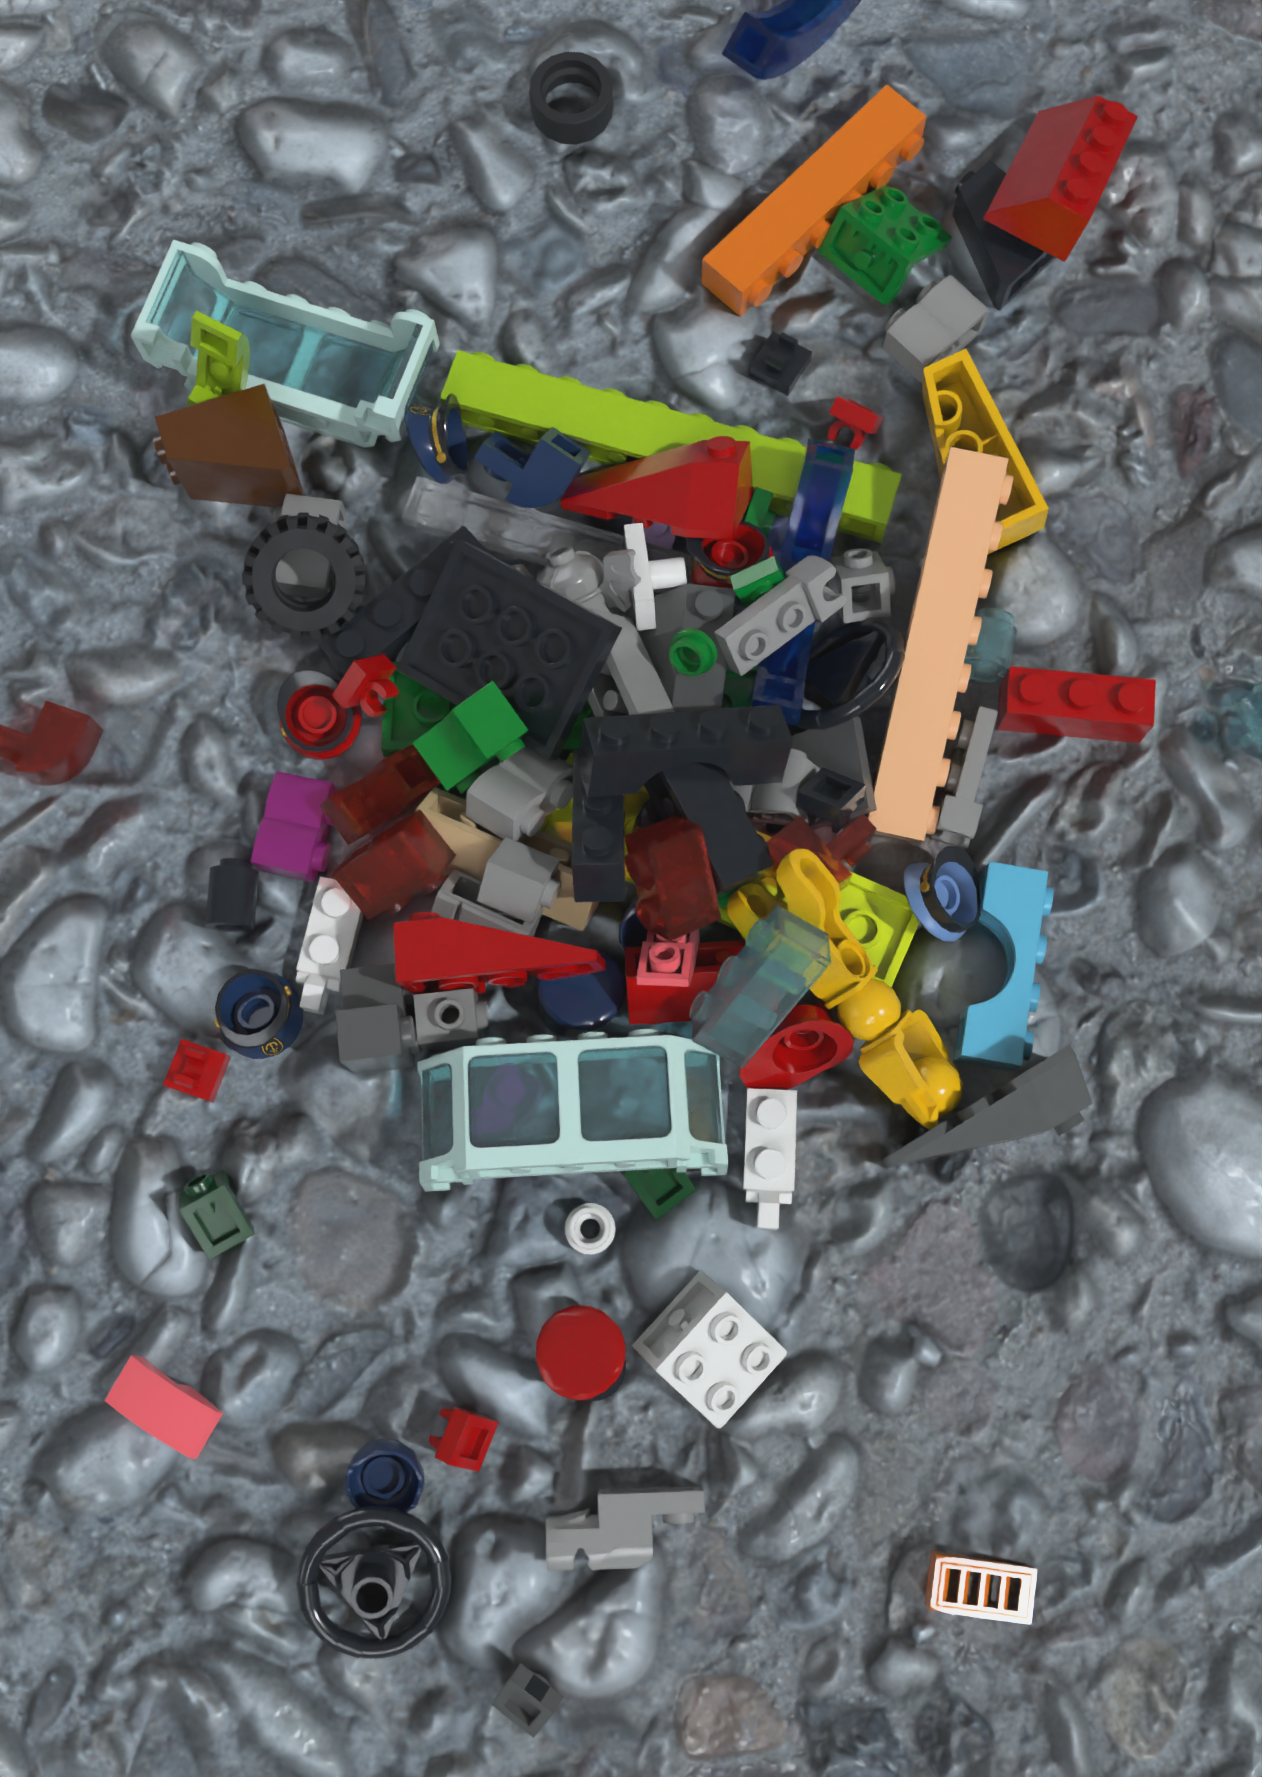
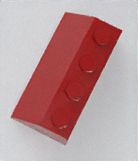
M1099 95L1039 111L983 219L1065 262L1090 221L1138 116L1129 112L1121 103L1108 101Z

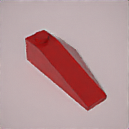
M718 436L576 477L560 500L561 509L603 519L615 518L622 514L633 517L634 524L643 523V528L646 529L652 526L653 522L670 525L672 535L685 538L733 540L753 495L750 441H735L728 436Z
M435 912L414 913L409 916V921L393 923L396 983L415 995L473 988L476 994L485 993V983L515 988L525 986L524 982L528 980L527 975L537 974V978L541 980H558L606 971V961L596 950L444 918Z

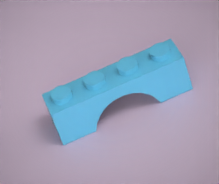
M989 861L981 872V915L978 922L989 928L1000 941L1005 952L1007 969L1004 983L995 997L982 1003L969 1005L961 1012L954 1062L1013 1072L1022 1066V1060L1029 1061L1033 1049L1034 1032L1027 1030L1029 1011L1035 1012L1038 1007L1041 989L1040 983L1033 982L1036 963H1043L1047 947V935L1040 934L1042 916L1048 917L1050 914L1054 895L1053 888L1046 887L1048 871Z

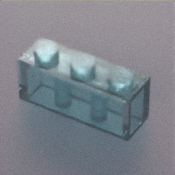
M778 905L766 920L759 919L756 921L748 933L746 945L736 957L731 955L725 960L719 970L715 984L708 992L702 991L695 998L689 1012V1017L692 1018V1041L744 1068L831 963L828 933Z

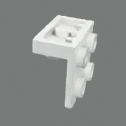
M702 1270L695 1275L632 1345L658 1374L716 1428H722L787 1354V1351L744 1308Z

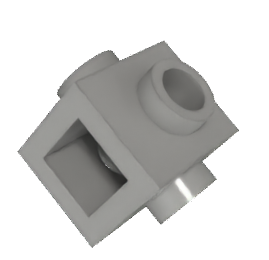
M858 548L846 551L843 556L830 558L831 564L836 568V574L825 586L834 593L843 594L847 597L846 604L838 610L843 623L891 616L890 595L895 594L894 573L891 566H885L877 551Z

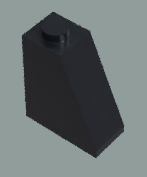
M989 160L977 172L969 171L958 183L955 189L957 198L952 216L993 306L1000 311L1056 257L983 219L1006 175L1004 171Z

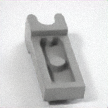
M807 556L786 572L787 578L714 632L731 671L740 676L744 675L816 619L823 622L846 604L847 597L845 595L836 594L825 586L836 574V568L830 562L818 556Z
M979 706L972 721L963 720L956 747L963 748L964 751L960 765L952 763L944 791L950 792L952 795H946L940 805L937 827L934 835H931V838L957 847L968 848L970 839H974L983 807L982 804L975 803L974 801L995 726L997 710Z

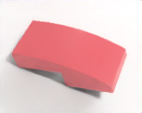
M649 921L647 939L642 941L636 977L637 985L689 987L699 945V923Z
M134 1355L130 1356L104 1400L138 1427L192 1459H197L223 1414L221 1410L190 1385L175 1383L146 1358Z

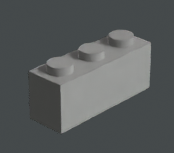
M590 608L589 610L622 627L588 697L595 717L675 712L633 620Z

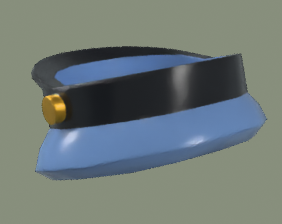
M946 846L938 853L934 864L913 863L906 867L904 887L908 904L917 921L930 934L943 941L955 942L963 936L967 929L977 924L981 915L979 878L972 859L963 849L957 846Z

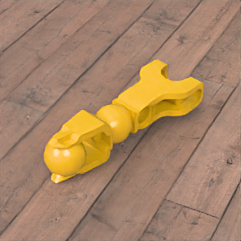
M796 849L790 852L781 860L776 873V880L788 903L777 900L762 885H745L734 891L728 899L727 912L731 921L752 948L764 954L775 955L785 959L807 987L818 998L825 1001V1006L828 1010L837 1005V1016L841 1025L849 1030L854 1038L865 1041L859 1049L862 1052L859 1058L861 1070L894 1103L901 1104L921 1125L928 1129L936 1127L938 1119L945 1118L959 1106L962 1089L964 1088L960 1074L950 1060L947 1047L925 1012L920 1009L911 1012L908 1009L901 1013V1003L894 989L884 981L872 978L878 972V969L875 965L872 966L865 949L839 915L838 907L841 898L839 884L820 859L808 849Z

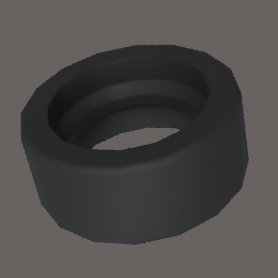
M566 51L552 55L538 65L530 79V106L536 127L547 138L561 144L577 145L591 141L605 131L612 118L613 84L608 70L598 59L582 52ZM567 83H580L592 88L597 93L595 104L586 111L576 114L560 113L551 109L546 103V97L557 86Z

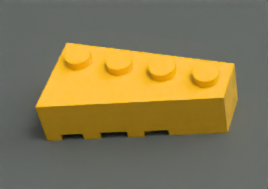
M965 348L923 368L922 395L940 481L950 447L1008 458L1005 474L1013 476V483L1007 505H998L995 522L1003 523V528L997 550L1044 529L1049 508L967 349Z

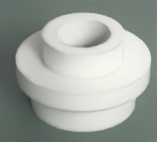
M595 1203L582 1204L573 1209L568 1215L565 1223V1235L569 1244L578 1252L589 1255L597 1254L604 1251L612 1243L615 1236V1222L610 1212L603 1206ZM588 1219L596 1220L600 1225V1232L593 1239H587L581 1233V1225Z

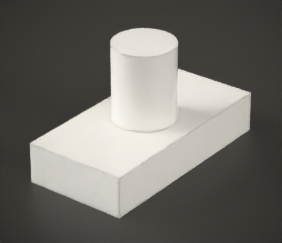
M643 523L624 525L625 549L635 550L634 569L636 574L641 577V582L631 588L637 631L655 629L653 590L680 587L687 584L684 557L648 561Z

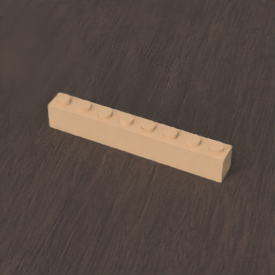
M950 447L945 459L906 635L905 659L897 676L873 784L877 810L867 813L863 832L918 844L925 840L926 834L934 835L940 807L932 805L936 786L945 787L951 759L943 758L946 740H955L961 718V712L953 710L957 692H966L972 665L964 663L967 645L976 646L982 623V617L974 616L978 598L986 599L992 578V570L984 569L988 550L997 551L1003 523L995 522L998 505H1007L1013 483V476L1005 474L1008 458Z

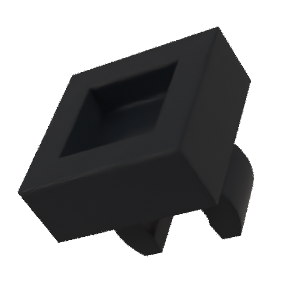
M772 331L750 365L749 376L789 396L810 363L812 351L800 346L797 339L783 332L778 334Z
M823 767L797 791L796 807L807 811L808 820L814 825L821 818L832 822L831 830L837 834L849 822L850 814L864 801L866 784Z

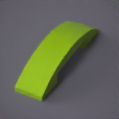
M196 310L192 316L190 346L198 349L196 385L187 398V407L246 389L250 365V345L247 336Z

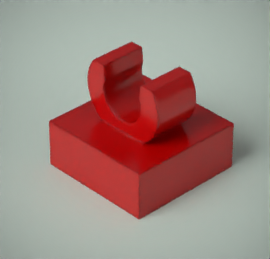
M837 396L829 414L840 420H837L830 426L828 439L835 441L840 431L844 427H848L854 433V439L849 449L857 451L865 441V432L868 434L877 433L885 416L845 396Z
M385 654L355 660L332 696L343 709L361 705L362 710L370 717L385 714L387 709L380 703L378 695L383 699L398 695L399 691L396 685L389 680L396 666Z
M181 1039L163 1086L214 1103L231 1056Z
M454 1407V1410L441 1409L439 1415L448 1419L449 1422L443 1437L430 1435L428 1439L431 1446L437 1449L434 1458L450 1466L479 1472L499 1422L484 1414Z

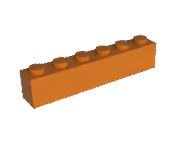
M886 84L702 259L701 284L740 317L752 305L754 307L760 306L771 293L773 285L782 276L790 277L802 263L803 256L813 247H821L841 206L870 193L874 188L878 189L885 186L891 179L894 169L902 161L909 162L919 153L924 144L922 136L927 116Z

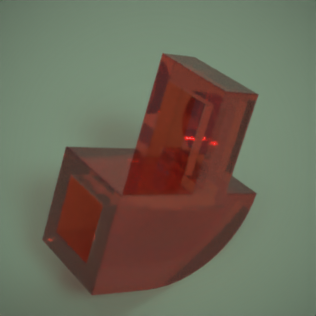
M45 701L31 735L0 725V761L16 766L15 771L32 784L41 786L62 784L73 779L85 769L93 757L104 730L87 714Z
M411 744L381 760L362 779L329 796L319 806L345 842L350 845L367 834L371 836L393 822L428 795L434 787L440 784V781L414 745Z
M863 814L829 843L825 844L799 815L766 842L769 848V856L774 864L768 870L776 878L777 868L784 856L796 849H808L820 859L835 877L841 891L847 887L853 875L844 863L846 862L851 868L870 853L873 848L869 842L877 828Z

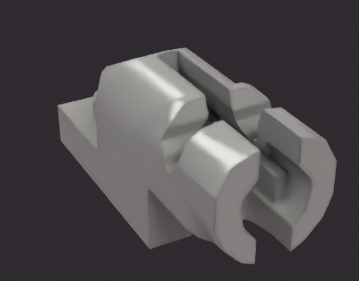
M703 1485L599 1489L598 1514H591L590 1508L561 1516H547V1571L573 1570L576 1554L580 1548L584 1549L585 1554L589 1557L588 1566L591 1570L630 1569L646 1564L653 1560L654 1555L652 1515H662L663 1523L665 1524L694 1522V1513H705Z

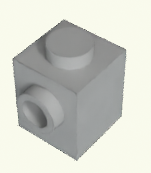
M505 837L487 861L477 901L500 910L509 917L521 919L532 924L543 907L551 909L555 903L562 883L555 879L560 859Z
M473 988L413 995L417 1041L424 1051L475 1045L477 1040L482 1039L481 1031L490 1029L487 1001H478V995Z

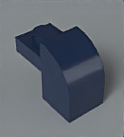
M552 426L540 438L532 454L495 431L482 443L474 459L483 464L485 471L493 478L504 482L509 481L513 484L505 499L507 502L524 508H538L554 502L565 492L580 473L591 452Z

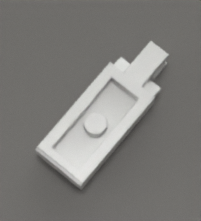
M321 876L319 878L296 968L298 971L296 982L304 985L299 1006L304 1011L324 1015L330 990L337 992L341 990L340 970L351 968L369 895V888L365 885Z
M747 1088L743 1190H746L745 1202L757 1203V1229L760 1230L779 1229V1205L791 1204L795 1184L797 1090Z

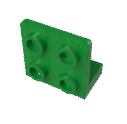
M885 185L841 206L818 252L884 306H887L896 299L914 265L947 247L952 236L942 229L941 223L936 218L923 214L910 204L907 196L902 191Z

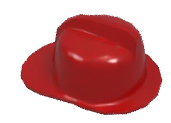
M825 1002L788 1006L779 1011L773 1019L769 1037L758 1042L746 1052L740 1062L739 1076L744 1085L749 1088L788 1090L800 1085L820 1072L845 1061L853 1051L854 1040L849 1030L835 1023L831 1010H828Z

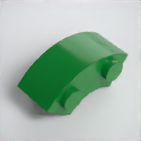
M492 681L452 709L445 718L412 743L445 790L450 792L456 787L463 794L482 775L481 768L496 757L503 763L523 749L525 744L520 738L528 732V729L497 685Z

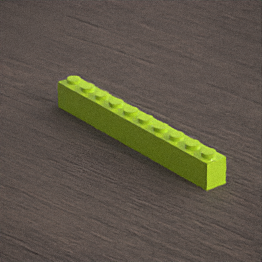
M457 350L440 396L442 406L449 394L452 393L456 396L461 410L462 424L489 433L497 431L504 437L535 446L540 438L553 426L590 451L591 454L587 459L588 461L610 467L718 436H728L735 441H750L753 492L758 487L774 493L768 510L779 515L882 543L902 474L893 472L888 466L881 463L865 464L848 459L838 451L825 450L822 452L804 447L800 442L791 438L775 439L761 435L748 426L736 425L732 427L714 422L711 417L705 414L691 413L689 415L671 410L667 405L659 401L650 400L643 402L628 398L622 392L615 389L605 388L600 390L585 386L577 379L569 376L557 378L542 374L526 364L514 366L499 362L483 352H473L471 354Z

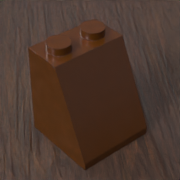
M265 383L155 416L160 435L154 436L153 442L162 465H167L174 485L182 483L190 499L276 508L277 506H283L287 493L305 496L284 427Z

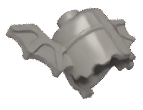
M566 545L546 554L545 558L548 565L535 580L587 609L592 608L621 616L620 609L625 612L631 607L632 603L629 600V593L632 587L641 582V577L636 574L634 569V555L636 553L633 549L612 551L603 558L602 564L595 555H591L587 551H574L571 545ZM511 565V567L533 578L524 565Z

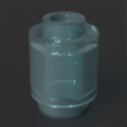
M984 608L977 613V617H982V623L976 646L967 645L964 663L972 665L971 679L983 683H993L997 681V678L1005 676L1011 664L1018 630L1014 626L1015 617L1011 613L1001 609Z

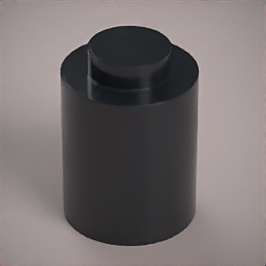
M223 858L220 860V865L210 867L205 927L224 932H250L255 930L259 871L250 868V861L240 858Z

